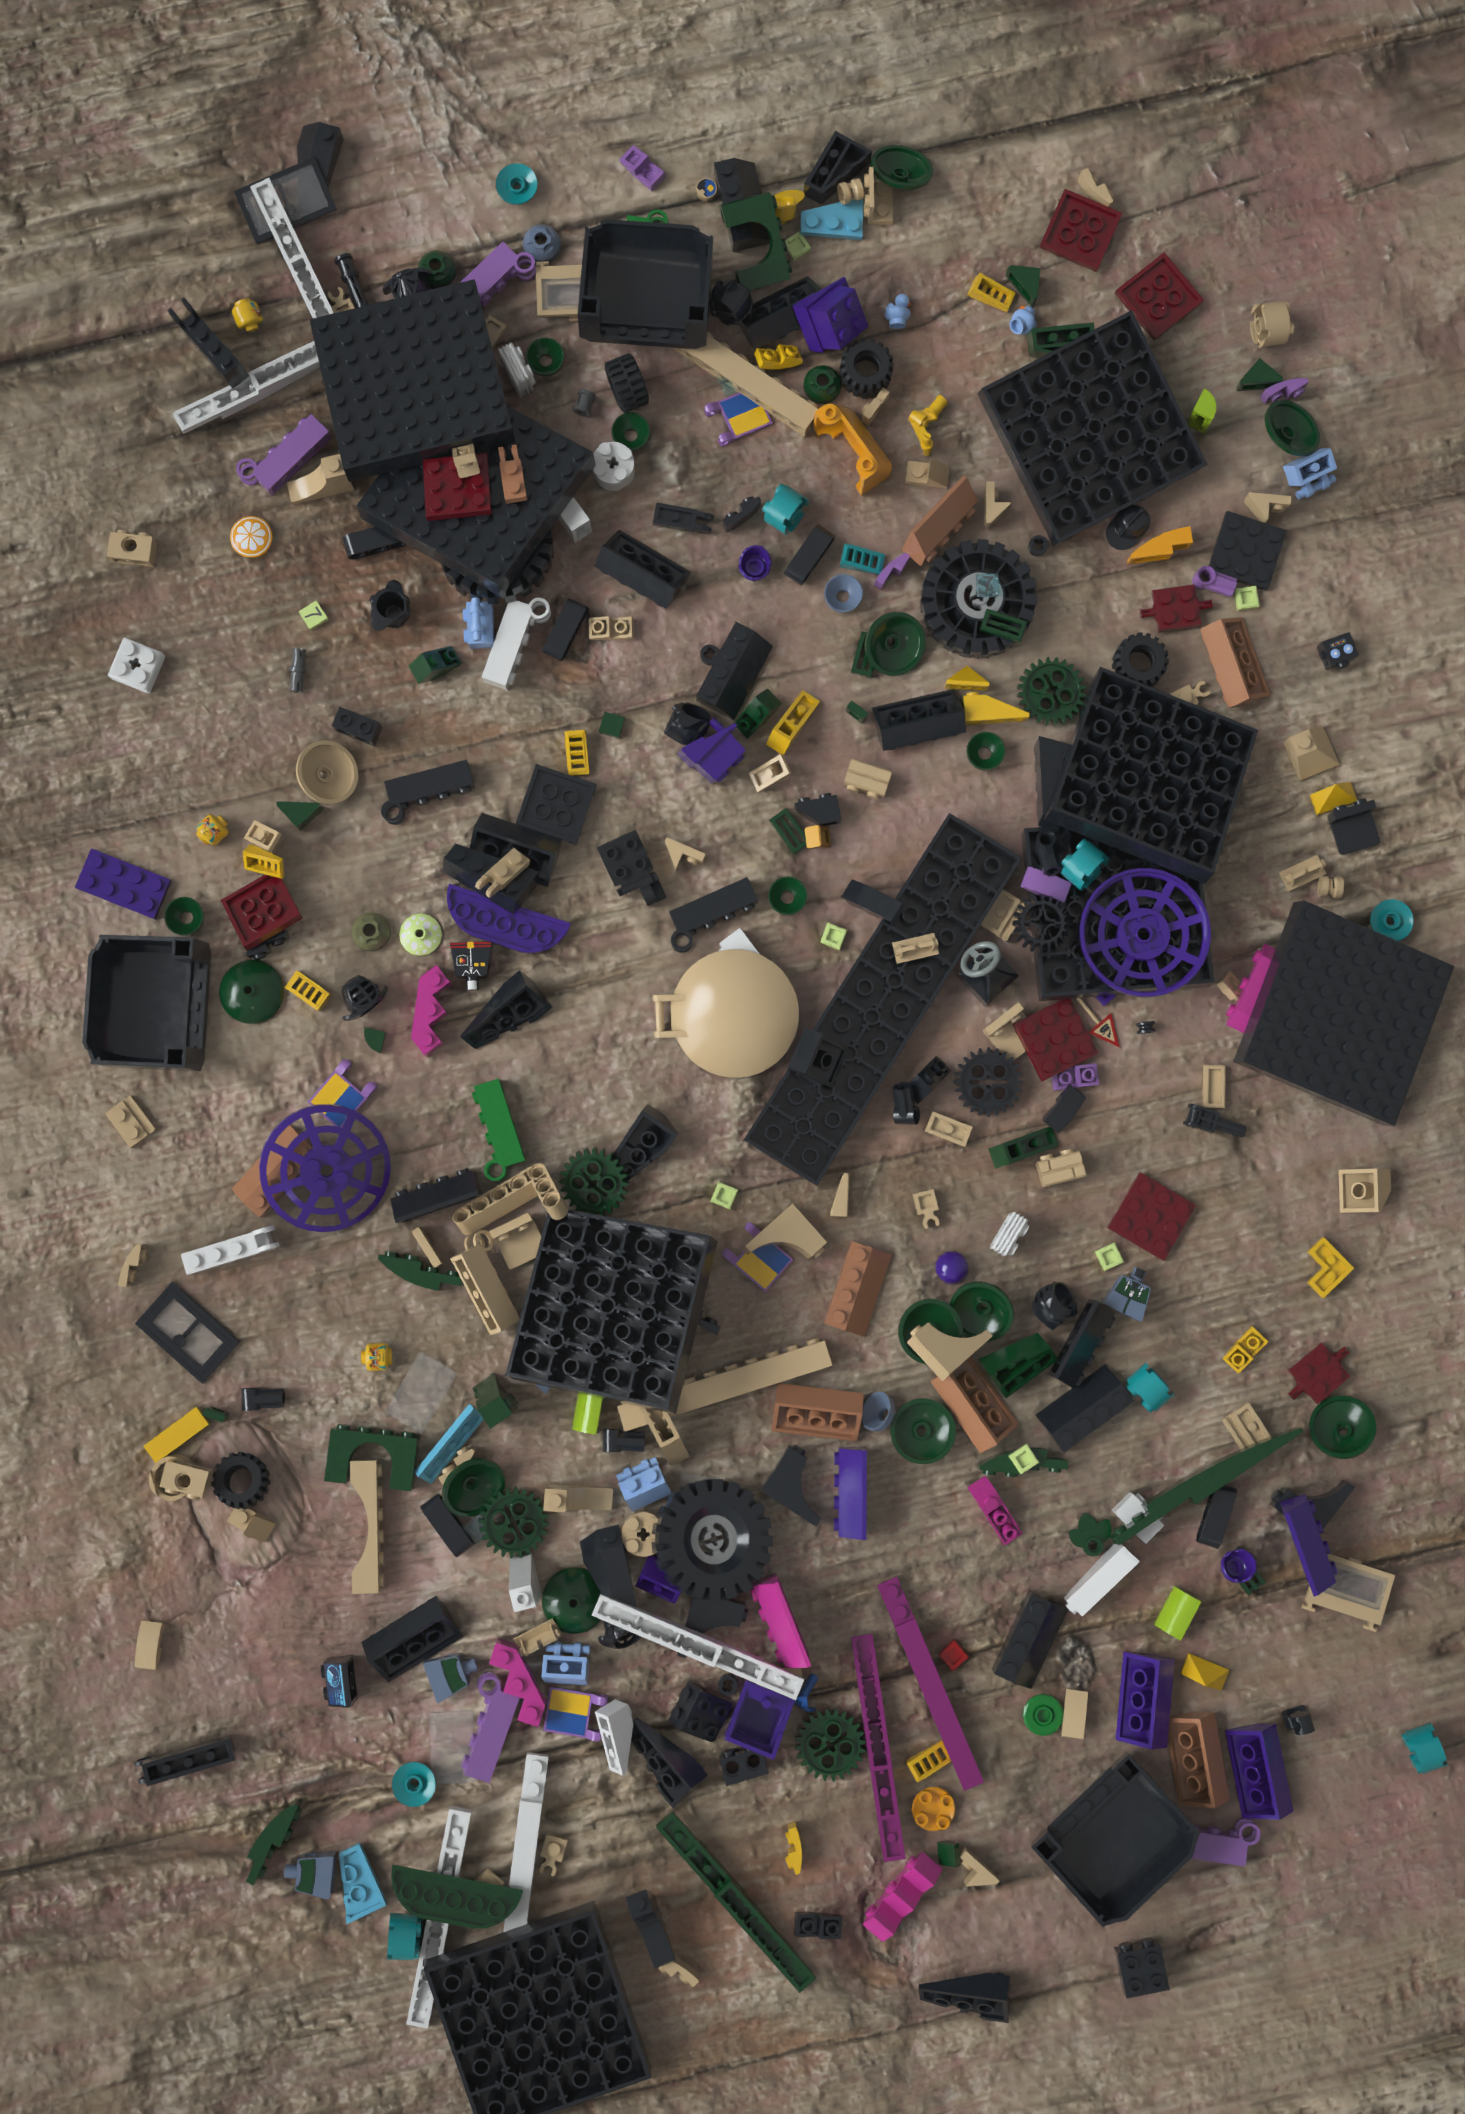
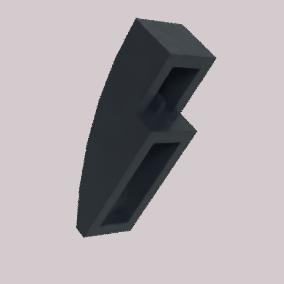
M853 879L841 896L851 906L862 909L869 915L893 924L905 906L892 897Z

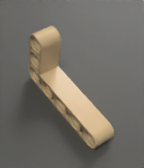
M537 1163L458 1208L453 1213L452 1218L463 1234L471 1235L537 1196L551 1218L555 1220H560L567 1215L568 1206L546 1167L541 1163Z

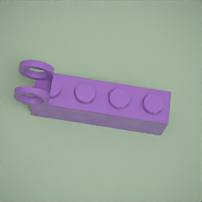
M502 242L461 282L475 279L481 305L485 307L491 301L492 296L496 292H501L512 277L518 276L523 281L533 279L536 275L535 260L528 252H521L516 255ZM522 257H528V258H529V259H522V260H520V261L518 262V260H519L520 258H522ZM523 264L531 265L528 269L520 268ZM532 272L529 276H523V275H521V274H528V273Z
M310 414L308 417L302 418L298 423V427L293 432H288L278 446L272 447L268 452V456L263 461L255 463L250 458L240 460L236 466L237 474L246 485L252 486L259 483L273 496L332 439L330 432ZM249 468L254 469L251 475H244L245 470Z
M487 1672L482 1674L477 1681L478 1690L485 1697L484 1703H486L484 1712L480 1711L476 1724L479 1726L477 1732L471 1735L469 1741L471 1749L469 1755H464L461 1767L464 1768V1775L490 1783L519 1697L504 1693V1689L501 1688L497 1676ZM486 1680H494L496 1685L493 1690L484 1691L482 1689L483 1683Z
M1249 1818L1238 1819L1234 1824V1829H1229V1832L1221 1831V1828L1215 1826H1208L1207 1829L1199 1828V1825L1194 1824L1200 1831V1836L1191 1859L1246 1867L1248 1845H1254L1259 1841L1260 1830ZM1251 1826V1834L1242 1836L1243 1829Z

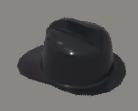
M1132 505L1120 511L1106 529L1107 542L1117 550H1126L1133 547L1150 527L1151 519L1149 513L1139 505Z

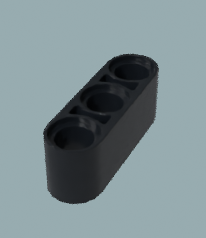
M817 524L788 564L784 575L802 586L831 546L835 535Z
M377 527L353 532L342 538L347 558L350 560L394 550L406 545Z
M568 598L544 644L542 652L562 662L586 617L588 607Z
M1224 1485L1209 1495L1197 1532V1543L1219 1549L1236 1499V1488Z
M439 1493L420 1506L428 1521L455 1557H459L475 1545L474 1540L457 1516L448 1510Z

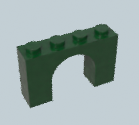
M768 191L719 205L724 227L729 228L747 222H758L766 228L769 234L770 246L766 256L755 264L734 269L737 282L749 290L791 279L789 274L792 273L790 260H786L784 253L787 251L785 239H781L779 231L782 230V223L780 217H776L775 209L777 208L776 198L774 195L771 196V192Z
M337 1424V1427L331 1428L324 1481L348 1483L350 1479V1461L355 1450L363 1443L373 1442L386 1448L391 1456L392 1470L389 1489L412 1491L414 1489V1471L417 1466L420 1437L415 1436L414 1432L402 1431V1435L393 1434V1430L380 1429V1432H374L371 1427L359 1426V1429L356 1430L350 1429V1425Z

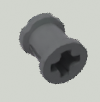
M579 389V397L572 411L577 415L590 417V408L592 401L596 398V394L589 390Z

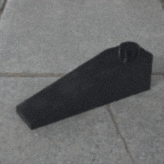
M322 122L305 125L302 128L297 144L298 163L315 156L328 188L344 140L340 127ZM307 173L298 177L299 210L303 211L320 204L321 200L310 174Z
M519 970L503 983L461 1034V1038L474 1049L498 1039L499 1035L509 1030L513 1032L518 1029L517 1026L528 1021L529 1023L537 1021L553 1007L536 984Z
M649 1104L640 1112L612 1156L614 1160L620 1157L618 1165H626L622 1172H628L629 1175L624 1180H630L638 1172L667 1152L679 1134L668 1118ZM605 1178V1183L610 1187H614L613 1180Z
M615 1525L598 1529L581 1540L580 1547L583 1562L602 1595L637 1607L620 1526Z
M638 1717L633 1720L631 1740L638 1753L643 1754L648 1763L646 1768L648 1772L654 1773L658 1781L655 1785L671 1807L674 1808L697 1788L708 1775L703 1767L684 1750Z
M1000 1972L994 1974L983 1973L919 1984V1998L922 2001L942 2007L953 2005L960 2009L961 2013L967 2014L969 2010L979 2013V2018L984 2020L1009 2023L1011 1982L1008 1975Z

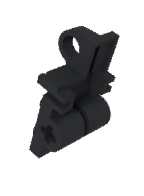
M636 829L597 847L614 886L621 885V888L616 890L619 896L639 888L647 906L667 898L655 872L649 873L654 868Z

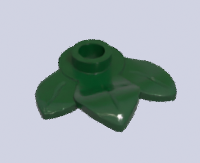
M1083 1513L1078 1521V1529L1069 1530L1070 1541L1075 1546L1083 1548L1087 1555L1098 1556L1103 1552L1104 1542L1111 1536V1523L1109 1519L1097 1523L1092 1516ZM1091 1541H1095L1097 1544L1094 1549L1089 1547Z

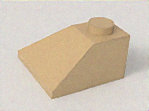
M1323 726L1305 730L1289 737L1283 742L1300 781L1340 765Z
M1390 1169L1339 1170L1340 1213L1382 1211L1391 1192Z

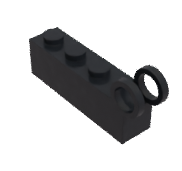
M183 297L180 300L191 315L184 321H181L171 308L167 310L191 343L229 386L234 389L249 376L239 360Z
M463 760L384 781L389 801L383 804L381 814L389 824L398 825L403 822L405 818L404 810L409 809V805L417 803L418 806L430 803L432 799H448L451 797V794L458 792L459 795L470 793L471 789L475 788L469 762ZM393 807L399 808L397 817H387L389 809Z
M748 877L669 911V915L676 928V931L671 936L673 949L676 952L685 953L692 947V936L697 934L696 930L703 927L705 930L716 926V921L724 919V921L736 917L735 913L741 910L745 913L754 909L758 899ZM685 935L689 939V943L685 947H678L675 944L677 936Z
M230 1734L159 1756L151 1755L134 1761V1767L142 1766L144 1776L138 1779V1783H146V1786H150L235 1761L236 1752Z

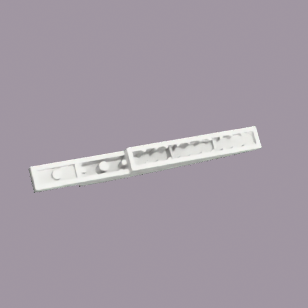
M270 178L250 186L312 318L333 314L334 312Z
M314 341L248 372L249 376L234 389L227 386L173 412V416L183 434L220 416L224 419L320 368Z
M600 1594L592 1613L594 1617L714 1668L716 1666L794 1700L797 1699L804 1682L803 1677L763 1661V1658Z
M527 1752L509 1883V1888L523 1890L516 1909L505 1919L503 1932L526 1925L528 1922L549 1755Z
M450 1806L437 1873L454 1877L460 1876L472 1810ZM431 1920L426 1921L407 2025L426 2029L429 2027L434 1998L424 1972L426 1959L444 1953L450 1924Z

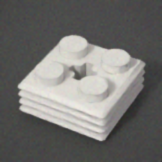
M510 342L509 345L506 344L505 347L498 348L501 363L518 396L522 398V396L533 392V385L536 384L534 375L529 365H526L520 347H514L513 343Z
M123 638L108 676L112 680L149 694L163 664L165 655L161 651L128 638ZM137 662H138L139 664H141L140 667H136V668L134 669V667H133V664H134V663H137Z
M1016 1212L1009 1213L990 1244V1249L997 1251L1001 1256L1013 1255L1019 1245L1015 1243L1018 1237H1024L1030 1227L1027 1224L1028 1220L1024 1219V1216L1020 1217V1214H1016Z

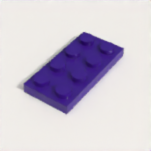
M91 848L75 888L156 920L172 880Z

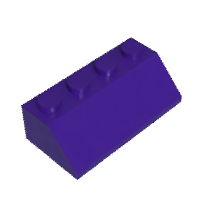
M838 1447V1452H834V1465H838V1474H834V1487H838V1496H834V1509H838V1518H834V1531H838L839 1537L866 1540L867 1450L865 1447Z
M1303 1494L1281 1501L1280 1504L1308 1584L1315 1597L1336 1583L1334 1575L1338 1574L1334 1561L1329 1562L1327 1554L1331 1552L1327 1541L1322 1542L1320 1534L1324 1532L1320 1521H1315L1313 1513H1316L1314 1503Z
M1123 1652L1116 1740L1151 1750L1167 1748L1175 1659L1156 1654Z
M1257 1723L1225 1730L1242 1818L1280 1820L1294 1812L1276 1724Z

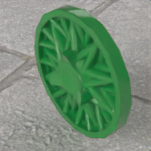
M1038 1694L1028 1699L1024 1705L1022 1715L1025 1725L1031 1732L1036 1735L1046 1736L1053 1734L1060 1728L1063 1723L1064 1713L1062 1706L1056 1698L1048 1694Z

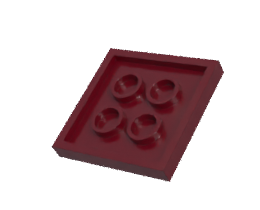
M1064 189L1039 248L1097 272L1122 213Z
M1165 252L1115 291V295L1129 311H1133L1137 321L1153 341L1204 301Z
M487 453L476 454L480 473L464 478L459 477L453 456L423 459L427 521L492 514Z
M269 875L261 876L221 900L243 947L247 951L303 919L284 880Z
M1062 999L1012 1024L1041 1082L1098 1054L1071 999Z
M1139 1172L1107 1229L1164 1261L1196 1205Z

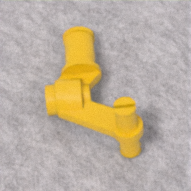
M937 395L928 408L926 407L922 411H912L908 418L925 456H930V453H932L931 449L933 448L931 435L927 433L925 428L929 422L937 421L938 415L948 405V401L941 395Z

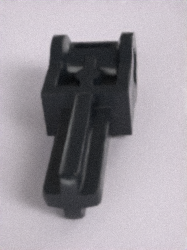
M1188 1104L1189 1112L1186 1121H1183V1125L1208 1133H1214L1215 1130L1241 1138L1245 1136L1247 1131L1245 1125L1220 1118V1112L1199 1105Z

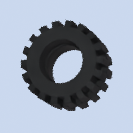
M863 338L861 343L858 340L854 341L853 346L849 345L846 348V352L843 353L840 364L841 383L843 386L847 385L846 390L849 393L851 391L854 392L853 396L858 397L860 394L865 399H867V395L873 398L877 392L879 394L882 388L887 389L889 386L894 363H892V354L889 355L890 350L887 347L883 348L882 342L879 341L876 344L875 339H871L868 342L866 338ZM860 361H871L877 366L879 371L875 375L867 377L860 375L854 366Z
M630 353L605 362V372L609 385L622 412L627 413L649 404V395L636 360Z
M1142 632L1137 633L1136 636L1132 634L1127 639H1124L1116 649L1112 658L1114 660L1112 669H1115V673L1153 687L1167 670L1166 666L1169 664V659L1166 658L1169 655L1168 650L1164 651L1165 644L1163 642L1159 644L1157 642L1159 638L1156 636L1153 639L1150 638L1151 634L1149 633L1143 636ZM1133 652L1146 654L1151 661V669L1146 672L1135 670L1129 662V655Z
M238 1452V1454L230 1453L229 1457L221 1459L220 1465L216 1464L215 1468L217 1470L213 1472L212 1477L214 1481H211V1486L214 1487V1494L225 1505L234 1509H249L250 1506L255 1507L258 1501L262 1502L265 1493L268 1494L269 1489L267 1487L271 1484V1480L268 1478L270 1473L266 1469L267 1466L254 1455L244 1452ZM239 1469H249L252 1473L251 1486L243 1493H234L230 1488L231 1476Z

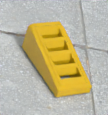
M979 273L974 278L967 295L999 310L1008 312L1016 293L986 275ZM979 285H983L981 290L978 289ZM987 288L991 289L989 294H986ZM997 291V292H999V293H998V295H997V297H996V299H995V298H993V296H994L995 292ZM1003 294L1006 295L1004 303L1000 302Z
M586 730L565 731L568 775H590ZM582 738V741L570 742V739ZM570 747H583V750L571 751ZM583 755L584 759L571 760V756ZM584 764V768L572 769V765Z
M249 844L243 850L244 869L281 879L284 878L282 858L252 844Z
M298 970L284 987L319 1012H321L332 996L331 993ZM300 977L303 980L295 990L292 987ZM307 982L309 985L305 989L303 994L299 993L302 987ZM312 987L316 988L310 998H306ZM320 991L322 995L319 997L317 1002H312Z
M943 1740L906 1760L917 1783L951 1762ZM940 1747L946 1756L944 1759L941 1758L937 1750ZM933 1752L938 1760L937 1763H934L930 1756ZM925 1757L927 1758L929 1764L931 1765V1766L928 1767V1768L926 1767L925 1763H924L923 1760H922V1759H924ZM918 1762L923 1769L921 1772L918 1771L915 1765Z

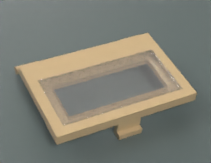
M549 261L536 262V266H538L536 267L537 316H569L570 322L578 321L577 313L582 265L549 266Z
M1327 1554L1329 1562L1334 1561L1338 1574L1334 1575L1336 1583L1315 1597L1309 1586L1305 1597L1307 1602L1305 1605L1302 1604L1301 1608L1315 1612L1316 1608H1313L1312 1604L1335 1610L1368 1621L1367 1625H1363V1628L1376 1632L1377 1628L1373 1626L1374 1624L1381 1625L1395 1575L1361 1564L1362 1561L1351 1557L1347 1560Z

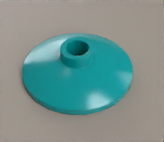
M514 163L507 165L497 175V193L502 200L509 204H524L530 201L537 191V177L533 170L524 164ZM520 185L521 188L518 189V190H515V189H514V186Z
M1396 899L1384 900L1377 904L1370 917L1373 931L1396 941L1404 939L1411 932L1414 922L1410 908L1402 901ZM1387 918H1391L1393 920L1392 925L1387 924Z
M408 1762L399 1767L393 1776V1794L403 1805L409 1807L422 1806L431 1799L435 1792V1776L432 1770L423 1763ZM417 1779L419 1785L413 1786L411 1780Z

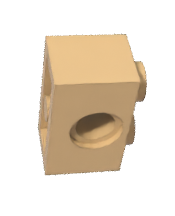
M118 530L117 533L110 532L107 558L112 563L154 567L157 542L148 533L140 532L138 535H133L124 530ZM137 544L134 551H128L130 545Z
M169 1459L166 1461L159 1487L166 1488L165 1492L178 1494L182 1492L187 1494V1498L199 1500L200 1497L207 1496L214 1470ZM184 1474L190 1477L191 1482L189 1486L184 1485L182 1482Z

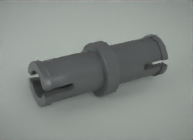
M292 648V666L289 667V672L291 673L289 691L303 693L304 674H306V669L304 668L306 649Z

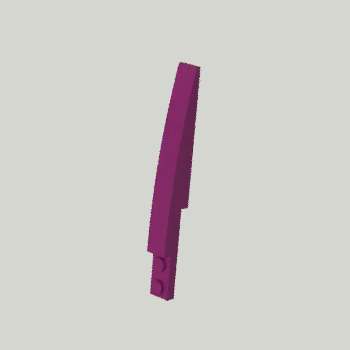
M897 1576L877 1584L963 1790L966 1791L984 1783Z
M873 1634L852 1636L851 1642L883 1861L903 1860L906 1857Z

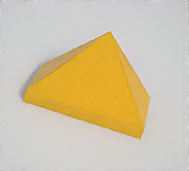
M967 665L948 678L945 683V689L987 691L989 687V682Z
M1351 781L1332 785L1310 795L1316 815L1331 811L1337 806L1349 805L1357 801Z
M1188 1653L1180 1673L1206 1687L1222 1690L1229 1669Z

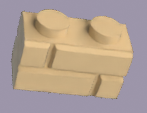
M851 758L843 786H846V790L849 792L858 793L862 791L867 793V797L879 800V797L884 798L892 771Z
M1073 1148L1060 1151L1061 1156L1053 1158L1052 1154L1041 1156V1161L1036 1162L1041 1186L1046 1187L1086 1176L1080 1151L1074 1152Z

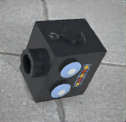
M1350 632L1323 641L1317 646L1319 657L1323 662L1325 670L1337 667V669L1350 665V661L1359 656Z

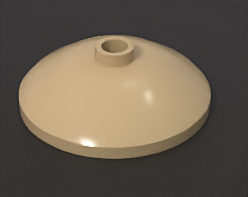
M322 740L310 744L301 752L296 764V776L300 787L311 799L322 804H337L347 799L354 792L358 782V768L354 757L345 747L333 741ZM320 772L324 774V779L320 777Z

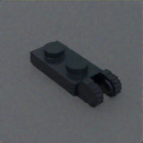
M656 503L653 525L688 532L695 531L701 534H711L712 529L710 527L698 525L696 520L712 522L714 515L699 512L697 509Z

